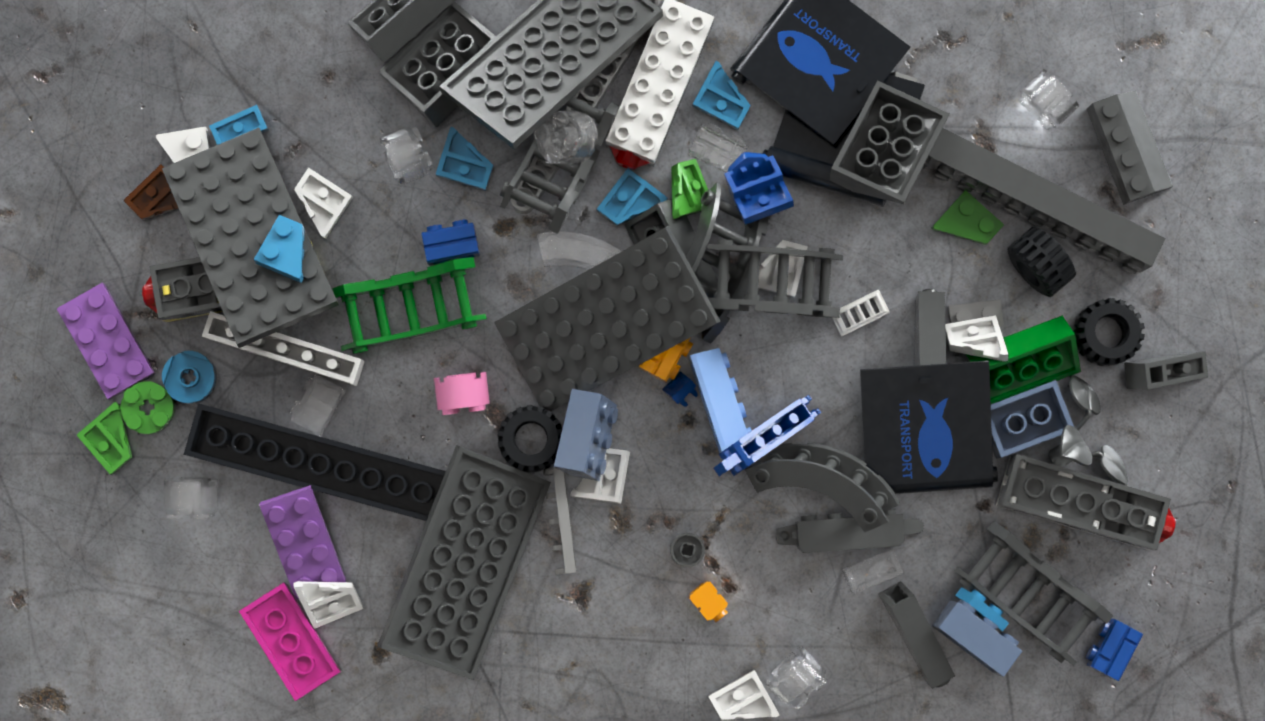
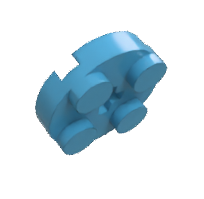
M183 351L172 356L164 365L162 371L163 385H165L167 393L179 402L187 404L201 402L211 394L215 387V366L201 353ZM190 370H193V375L196 376V379L187 385L185 384L186 379L182 378L184 373H189Z

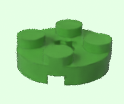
M150 381L139 382L124 392L120 406L121 415L130 429L142 434H155L162 431L172 420L175 413V402L167 393L165 387ZM147 400L155 406L153 410H150V415H146L145 411H141V406Z

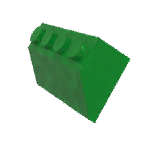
M1063 315L1004 337L1008 361L965 354L967 362L989 361L991 404L1081 372L1075 333Z

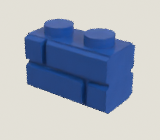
M458 220L452 222V227L442 228V225L427 227V232H422L427 264L431 266L454 259L480 256L474 224L468 223V220Z
M1111 618L1107 624L1103 623L1100 627L1098 635L1101 638L1097 645L1093 644L1090 647L1086 659L1089 660L1087 666L1115 681H1119L1143 634Z

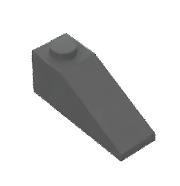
M1206 351L1145 358L1124 363L1127 389L1150 390L1208 377Z

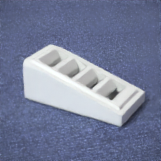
M878 289L840 308V314L845 313L851 325L850 327L846 328L841 316L840 318L832 319L842 337L888 315L890 311ZM871 299H874L880 311L877 314H875V311L869 301ZM863 303L870 316L868 318H865L860 308V305ZM854 308L860 322H855L850 309Z

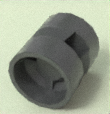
M683 533L673 539L670 545V554L676 564L683 567H693L702 561L705 555V546L699 536L693 533Z

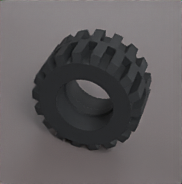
M1031 227L1007 248L1009 258L1022 278L1033 289L1047 297H1052L1076 275L1074 264L1062 246L1051 235L1037 227Z
M1108 298L1106 300H1099L1082 310L1079 314L1080 317L1074 323L1076 329L1073 330L1077 339V346L1081 349L1079 353L1082 356L1086 355L1088 357L1087 361L1091 363L1096 362L1099 366H1112L1132 358L1135 352L1140 350L1142 346L1140 342L1145 337V334H1142V329H1145L1144 323L1140 324L1139 318H1141L1140 313L1135 314L1133 311L1135 309L1134 306L1131 304L1127 306L1125 304L1126 301L1121 299L1116 301L1115 298ZM1108 317L1119 324L1122 337L1116 347H1106L1097 339L1095 329L1097 322L1101 318Z
M527 405L526 407L516 408L515 411L506 415L507 417L501 422V427L498 431V447L503 458L510 465L524 472H539L549 468L555 462L563 429L559 420L553 413L540 406ZM529 423L541 426L547 435L544 449L533 455L520 451L515 440L517 431L523 425Z

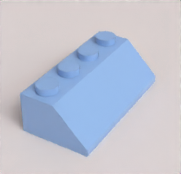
M720 348L690 355L689 363L718 451L721 453L752 430L751 427H745L743 418L747 417L743 403H737L735 393L739 391L735 378H729L726 369L730 367L726 352L721 354Z

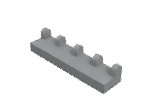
M557 468L543 470V474L546 476L554 475L555 492L547 493L546 499L556 498L559 516L558 519H550L549 524L560 525L562 545L552 546L553 551L563 550L565 568L555 569L556 575L575 573L577 570L565 473Z

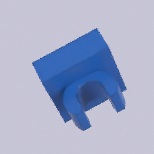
M681 371L674 380H671L662 389L668 397L684 407L688 406L684 398L689 393L695 397L698 396L697 391L694 389L696 387L695 383Z

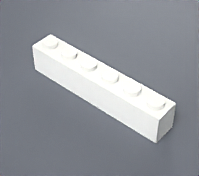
M211 311L202 337L354 386L358 384L365 363L360 358L277 332L238 348L225 316Z

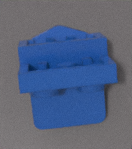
M743 152L729 166L727 173H724L730 195L745 225L794 207L793 199L783 181V174L773 155L768 157L762 153Z

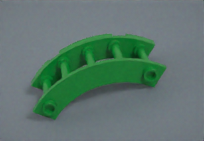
M474 257L450 260L427 267V270L416 273L410 271L390 276L389 279L379 281L372 279L342 284L331 288L335 298H341L342 303H345L353 339L352 343L342 345L341 351L352 350L353 354L369 351V346L427 335L460 326L462 330L477 327V322L485 320L487 317L486 314L472 316L464 279L466 270L475 268ZM448 275L454 278L462 318L452 321L448 320L441 287L442 277ZM427 281V285L431 286L439 324L420 328L412 289H414V284ZM399 288V292L403 294L410 331L391 335L383 295H385L384 290ZM369 294L370 298H373L381 337L363 339L355 302L358 295Z

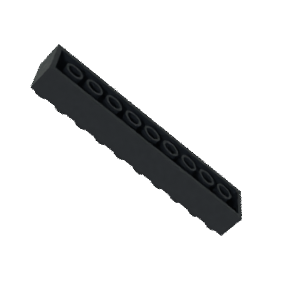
M199 403L183 454L300 487L311 485L314 491L426 521L446 472Z

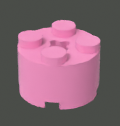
M481 372V377L476 378V373L446 376L444 382H440V377L434 378L437 410H442V415L457 414L460 412L459 408L468 407L469 412L485 410L486 404H490L486 372Z

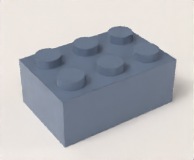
M1056 380L991 404L992 450L996 459L1062 435L1063 428L1067 425L1074 427Z
M577 389L571 390L554 467L570 476L600 481V476L604 474L606 469V450L610 448L612 443V434H610L612 424H615L618 417L617 405L599 393Z
M961 600L958 602L950 601L932 624V627L994 674L1004 677L1023 652L1017 647L1019 642L1007 633H998L996 631L998 626L988 618L977 617L974 614L976 609L967 602H962Z

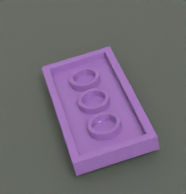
M100 283L57 308L107 399L110 400L133 385L155 374L104 283Z
M311 485L260 502V509L296 600L299 597L293 583L297 581L346 582L345 574Z

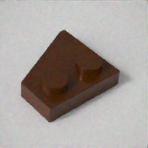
M162 164L123 200L142 220L179 209L162 168L164 166Z

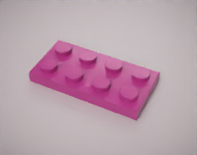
M285 582L239 611L295 701L341 672Z

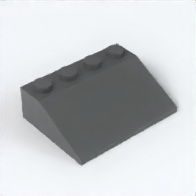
M455 2L443 10L435 21L426 25L379 73L435 127H438L458 107V105L441 93L439 86L496 36Z
M877 80L831 168L829 181L853 192L904 204L950 113Z

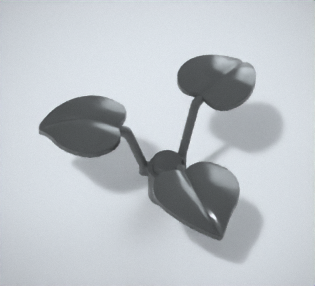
M1069 376L1071 378L1069 382L1071 395L1077 405L1085 410V416L1075 427L1067 425L1063 428L1060 444L1049 451L1050 459L1054 465L1064 467L1072 461L1082 466H1089L1092 464V457L1100 458L1103 470L1112 479L1127 486L1128 476L1126 467L1118 452L1107 445L1101 447V452H1091L1082 439L1079 429L1091 417L1092 413L1095 415L1100 413V401L1096 392L1087 382L1077 376Z

